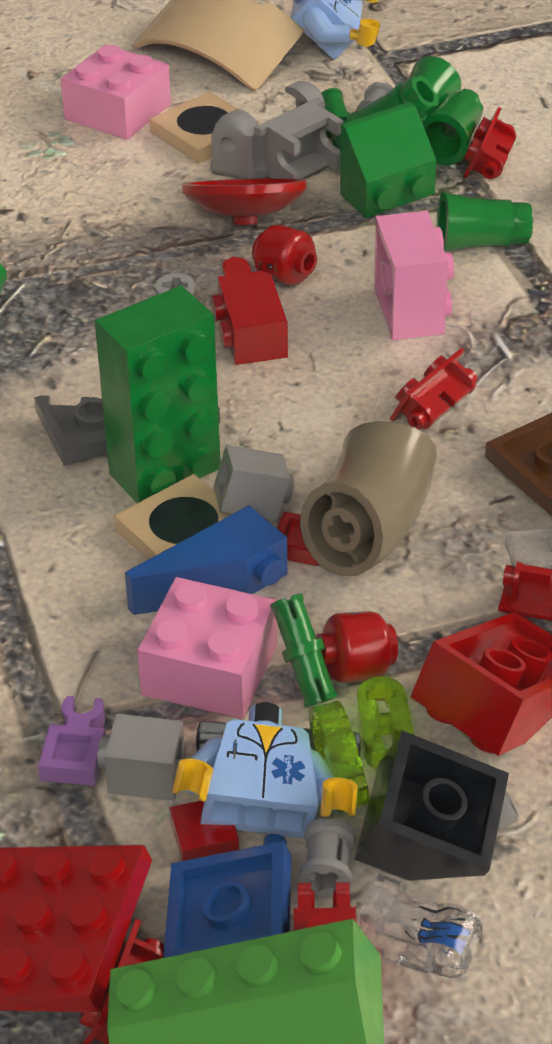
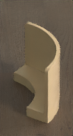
M170 0L132 46L138 49L149 44H167L187 49L221 66L250 90L255 91L264 83L305 30L268 1L263 6L254 0Z

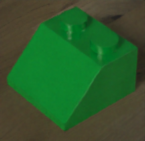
M411 101L341 124L340 195L365 218L435 194L436 157L417 108Z

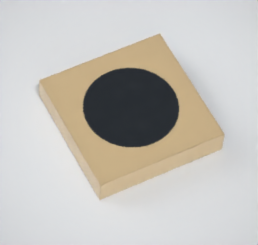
M207 92L149 118L150 132L197 163H201L212 158L211 136L221 116L238 108L215 94Z
M192 474L114 515L115 530L149 560L232 514L220 512L215 491L195 474Z

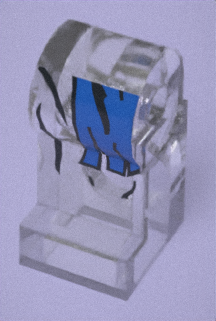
M380 873L377 875L360 914V929L379 952L381 959L426 974L430 972L448 978H458L466 974L483 931L481 921L470 910L451 903L437 904L402 892L400 880Z

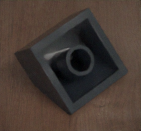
M402 730L378 765L354 860L408 881L485 876L491 867L509 773Z

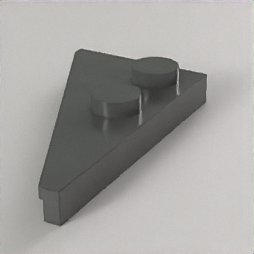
M41 395L34 397L36 413L64 466L107 454L102 399L97 397H81L80 403L73 406L51 405L50 396ZM218 406L219 423H220V408H219V406Z

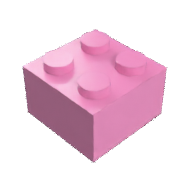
M104 45L99 48L98 51L61 78L64 118L66 120L126 140L150 122L149 118L160 114L171 105L169 64L154 60L148 55H138L122 50L115 45Z
M428 211L376 216L374 290L392 340L445 334V316L452 314V299L450 291L447 289V280L454 278V262L452 254L450 252L445 253L441 228L434 227Z
M176 577L137 650L141 695L243 720L278 644L277 621L270 607V604L277 600Z

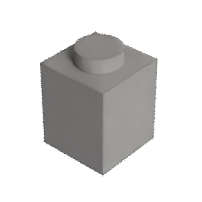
M226 445L213 486L220 512L233 514L249 505L265 519L277 521L283 503L288 504L290 502L294 489V477L288 472L283 454Z
M116 714L110 736L102 735L97 754L98 769L106 770L108 793L175 801L176 794L171 791L178 763L180 760L185 759L183 721Z

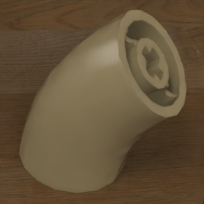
M385 421L364 423L349 431L344 439L342 452L335 471L320 487L311 491L302 505L300 526L303 541L311 556L325 570L339 576H358L386 559L401 543L418 517L432 481L437 454L436 445L428 435L408 425Z

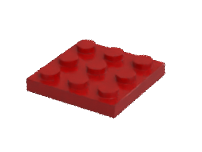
M145 845L0 847V1011H99L110 980V969L115 967L152 863V858Z

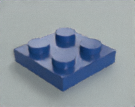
M281 841L171 863L163 958L290 932L291 854L285 842Z

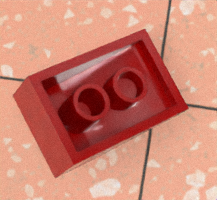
M512 612L435 640L431 645L410 698L427 708V713L435 720L451 724L469 736L471 743L478 749L500 756L525 744L552 718V635L518 613Z

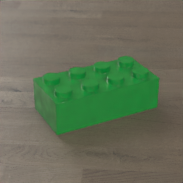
M180 285L94 320L109 474L136 503H139L192 474L202 478L219 470L221 458L214 314Z

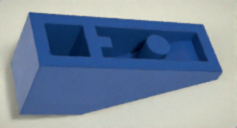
M248 505L126 571L125 582L128 610L133 615L158 611L176 577L254 594L266 586L273 585L280 578L288 574L287 537Z

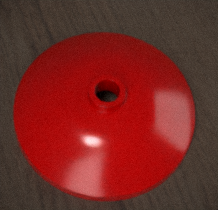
M292 178L224 179L182 183V193L188 200L207 212L221 216H233V225L258 224V215H267L284 209L299 198L307 189V180Z

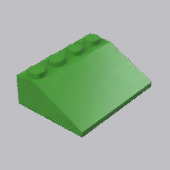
M348 919L110 969L107 1024L109 1044H384L381 956L354 919Z

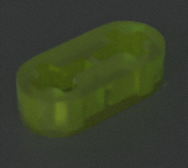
M384 676L372 677L362 682L357 691V720L362 750L366 763L372 769L377 770L379 763L390 749L386 748L384 742H382V735H391L393 744L402 730L413 735L414 730L407 694L401 683ZM377 701L385 702L386 707H388V713H379Z
M334 701L310 708L309 724L316 751L320 753L334 778L350 779L358 785L356 809L367 806L369 803L368 785L352 728L343 705L340 701ZM336 810L340 814L345 812L342 810Z

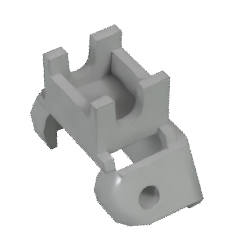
M304 81L295 82L286 86L285 92L295 97L296 108L259 125L254 117L241 109H236L221 116L211 136L212 160L210 161V169L213 174L236 179L264 178L266 176L271 178L301 179L326 166L337 172L340 170V149L329 142L326 130L337 136L340 135L341 124L344 123V120L325 109L323 96L315 85Z

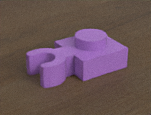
M67 696L63 700L61 707L64 725L50 724L38 764L40 781L96 786L100 771L97 766L98 747L102 735H105V728H102L105 723L102 698H95L92 710L80 714L76 713L74 696Z

